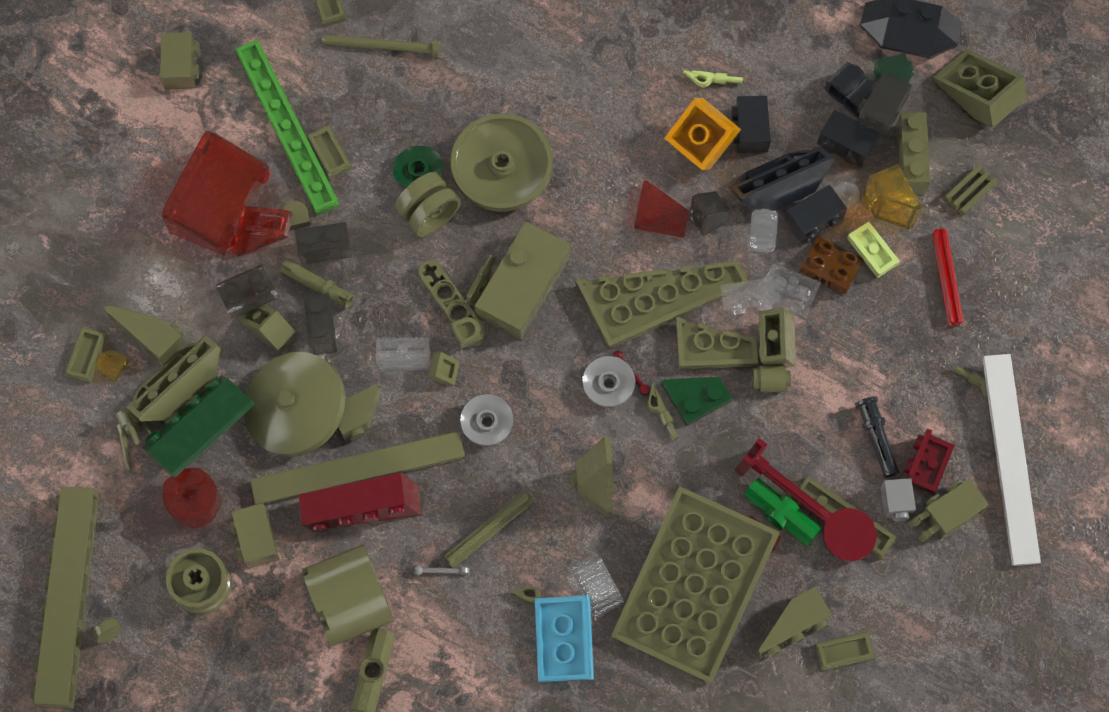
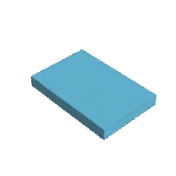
M590 596L535 598L538 682L594 679Z

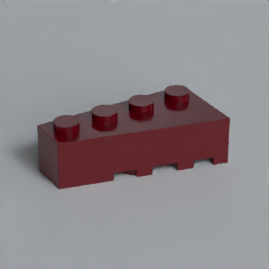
M401 472L299 494L302 526L313 533L326 532L328 528H345L356 524L422 515L418 484Z

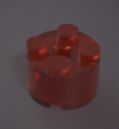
M186 468L175 478L172 476L168 478L163 484V504L177 523L195 529L204 527L215 519L222 504L221 493L213 479L202 469ZM194 495V501L189 502L190 496Z

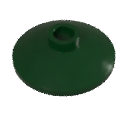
M427 146L409 147L403 150L393 163L395 180L405 189L413 181L430 172H436L442 177L444 170L441 156L434 149ZM417 171H423L420 174H415Z

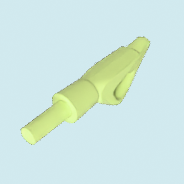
M683 71L687 77L701 88H706L711 83L726 85V82L742 84L743 77L727 76V73L714 74L703 71Z

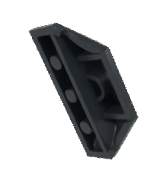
M874 0L865 3L860 27L882 49L931 59L958 46L962 23L940 5L917 0Z
M821 146L815 147L813 150L787 153L743 173L736 183L730 186V189L743 204L771 213L815 193L833 164V158Z

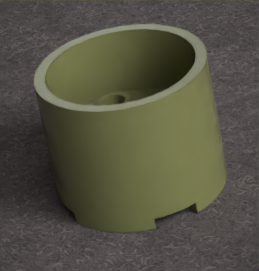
M364 544L302 568L310 597L320 621L324 625L323 629L331 646L394 622Z

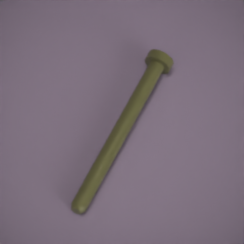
M336 35L322 36V43L325 45L430 53L433 58H439L441 53L440 40H434L433 44Z

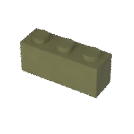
M901 112L896 124L899 195H925L930 184L927 113Z

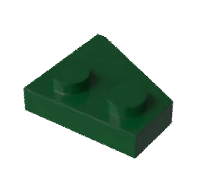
M720 377L665 379L661 381V386L686 426L732 402L733 399Z

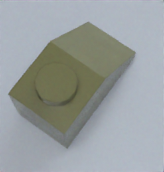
M256 301L237 319L262 342L276 350L286 346L290 342L291 336L296 332L277 310Z
M377 384L345 399L344 413L338 426L345 442L348 440L356 441L362 438L365 432L369 430L381 397Z

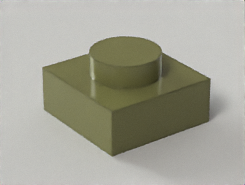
M443 352L434 353L429 378L446 386H455L460 361Z

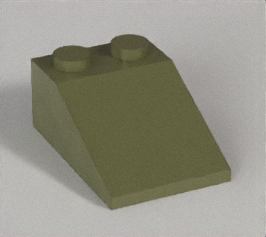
M969 49L963 51L933 77V81L973 118L992 128L1027 99L1023 75Z

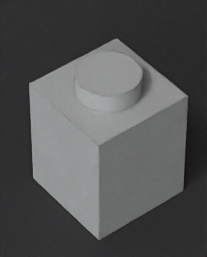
M911 478L884 480L880 489L885 519L893 518V521L908 520L916 510Z

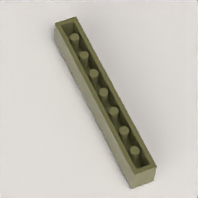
M61 487L60 495H57L55 499V509L58 511L57 521H54L52 524V537L55 538L53 548H50L48 553L51 569L50 574H47L45 578V590L48 592L47 600L43 601L41 608L44 623L43 628H40L38 632V644L41 645L40 655L35 658L34 670L37 672L36 683H33L31 687V699L34 700L33 704L39 708L73 709L99 501V494L94 488Z

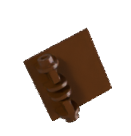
M819 237L802 263L799 272L803 274L804 278L806 277L814 282L819 277L817 284H820L822 279L826 280L825 288L830 282L829 289L837 292L839 295L841 293L846 295L864 260L853 252H849Z

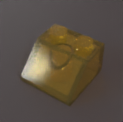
M896 164L870 175L862 196L865 209L871 211L876 219L908 230L913 228L922 206L899 165Z

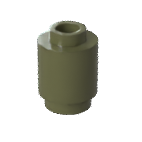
M785 365L759 366V368L752 369L753 390L759 389V392H785L786 386H791V372L786 371Z

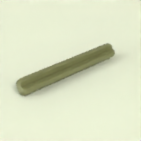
M526 491L518 494L444 556L447 564L452 568L457 567L533 503L532 497Z

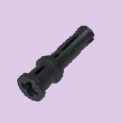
M872 396L856 402L855 407L860 410L864 422L862 424L863 429L869 432L883 477L888 478L899 474L900 471L898 470L883 427L886 420L884 417H881L878 409L877 396Z

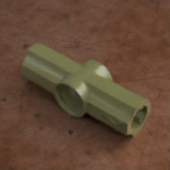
M379 628L371 631L364 661L360 666V676L351 706L352 711L376 712L382 685L387 677L386 670L396 636L395 633ZM371 666L381 668L380 674L375 678L366 676V672Z

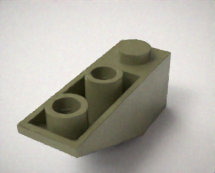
M816 586L791 599L756 654L757 658L764 655L766 659L771 658L781 651L779 647L788 642L790 646L795 645L805 638L803 634L813 630L816 633L828 626L827 621H829L832 614Z

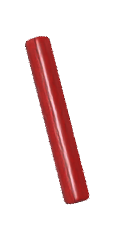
M945 228L935 229L932 236L948 324L950 326H959L963 323V315L948 233Z

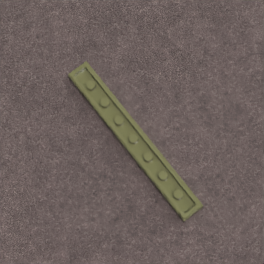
M458 431L253 478L250 481L255 505L261 503L267 505L297 498L299 494L400 472H410L466 458L460 432Z

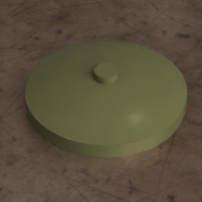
M492 114L472 122L458 136L452 149L451 170L457 188L467 200L486 210L507 212L531 204L544 192L552 175L553 155L548 139L534 123L513 114Z
M308 352L283 354L264 365L251 381L246 395L255 405L244 414V419L251 437L269 452L285 457L308 454L327 442L341 422L345 409L343 382L333 366L317 355Z

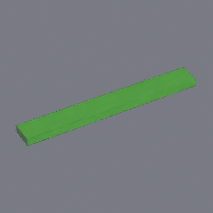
M258 39L236 48L235 52L316 216L339 207V202Z

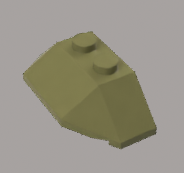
M204 336L198 342L179 350L139 387L127 409L141 422L167 420L174 413L177 412L179 414L186 408L185 403L196 394L199 396L206 390L205 385L212 378L216 377L220 347L207 336Z

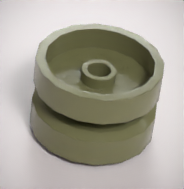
M430 172L413 181L400 194L394 208L403 220L409 221V227L412 231L422 238L435 233L452 219L460 207L461 200L453 190L446 189V182L438 173Z
M193 548L180 553L171 561L166 572V586L171 597L185 611L195 615H208L219 610L227 602L232 591V578L228 568L214 552L203 548ZM203 579L200 584L197 583L198 580Z

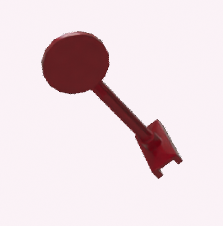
M760 438L755 442L747 455L744 456L735 468L738 474L743 477L751 469L759 475L763 474L822 520L825 524L823 527V540L827 550L834 557L842 561L855 562L864 559L872 552L876 544L877 531L873 521L866 513L854 508H844L831 513L769 465L770 462L762 457L768 444Z

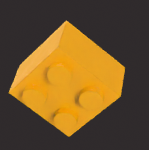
M694 98L664 139L701 170H709L741 129L704 98Z

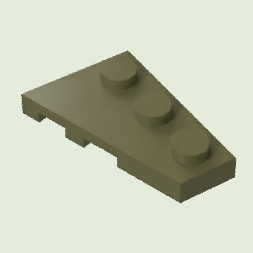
M676 317L679 369L758 366L756 338L727 330L720 331L709 328V325L702 323L698 325Z

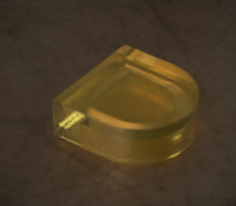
M105 351L97 359V368L104 377L116 383L130 360L116 351Z

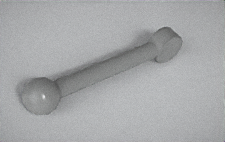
M415 565L412 570L415 575H421L422 573L469 574V568L467 567L422 568L420 565Z

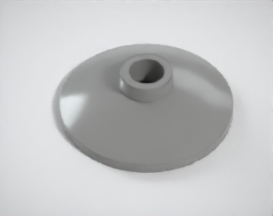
M600 357L592 361L583 374L585 394L592 402L603 407H615L623 404L631 397L635 388V375L632 368L624 360L617 357ZM606 381H611L614 384V386L612 388H606L604 386V383Z
M491 394L479 395L472 398L464 406L460 417L461 428L465 436L475 444L482 446L496 445L510 434L513 427V413L508 403L502 398ZM486 419L492 421V424L488 427L482 424Z

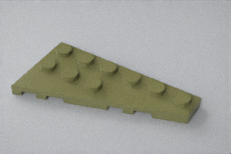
M738 261L707 264L706 267L697 268L681 267L680 270L672 271L664 269L629 273L620 277L609 278L604 276L594 280H575V284L609 349L676 320V317L680 318L749 287V281Z

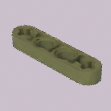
M433 260L424 261L420 265L418 272L422 284L450 323L460 320L454 318L451 314L457 307L466 310V315L463 318L470 317L478 321L481 327V336L476 343L470 346L480 345L485 338L483 324L468 303H464L465 299L440 264ZM427 269L435 272V277L438 281L436 284H434V280L430 275L426 276ZM447 287L452 291V294L449 298L442 299L437 295L438 290Z

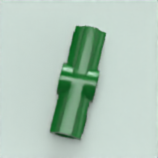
M759 477L753 481L743 495L764 513L769 523L779 530L784 529L804 547H807L821 531L817 524L800 511L799 506L791 498L784 494L780 495Z

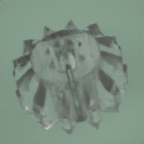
M761 208V210L755 209L752 212L750 248L752 251L766 253L775 250L778 223L776 211Z

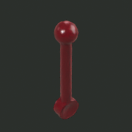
M621 351L613 353V357L624 360ZM634 372L635 382L640 387V393L644 396L650 393L649 385L643 384Z

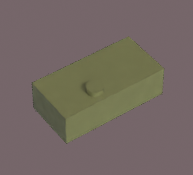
M526 221L475 304V315L486 323L522 340L571 257V244Z

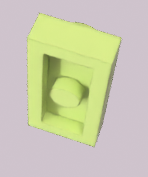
M870 222L848 234V241L877 278L899 264V259Z

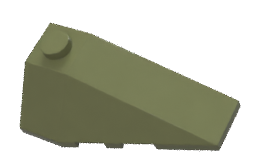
M605 436L576 461L575 470L571 471L572 487H577V493L583 500L605 518H612L613 504L610 497H613L612 453L610 436Z

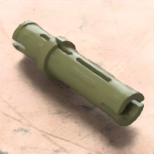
M289 258L284 261L283 265L286 268L281 267L280 273L320 293V297L325 300L329 298L346 309L352 304L349 299L354 300L355 295L337 286L335 281L326 280Z

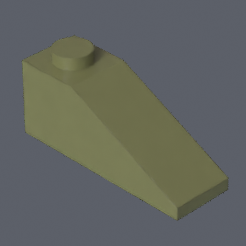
M110 305L104 308L111 320L162 365L186 345L182 338L183 331L174 323L169 325L163 319Z

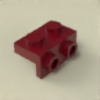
M927 428L923 435L918 434L912 448L917 450L914 459L908 458L903 472L907 474L906 479L911 478L912 486L935 495L955 445L931 435L932 430Z

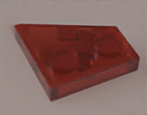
M644 180L634 228L684 238L689 210L653 184Z
M243 206L232 252L237 256H241L288 238L293 213L290 210Z

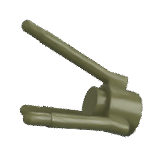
M124 408L116 414V419L119 423L116 427L120 435L126 469L131 470L126 434L131 435L134 444L138 445L140 442L136 432L141 429L140 425L144 427L149 435L154 430L147 421L141 422L127 408Z

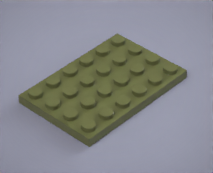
M679 486L611 637L712 684L780 532Z

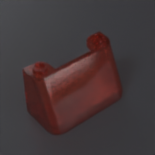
M206 131L164 206L162 218L169 233L225 256L228 249H232L235 245L237 236L234 235L233 225L254 186L260 187L262 184L265 185L270 178L271 171L268 164L220 135Z

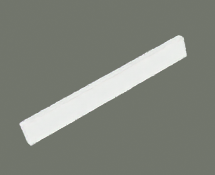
M1011 354L984 356L982 360L1011 565L1040 564L1041 560Z

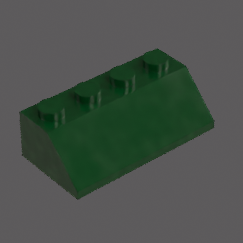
M224 376L212 378L205 385L206 390L199 396L197 394L192 396L185 403L186 408L179 414L176 412L166 420V426L161 431H154L146 438V444L142 448L167 474L174 478L179 475L255 405L228 378Z

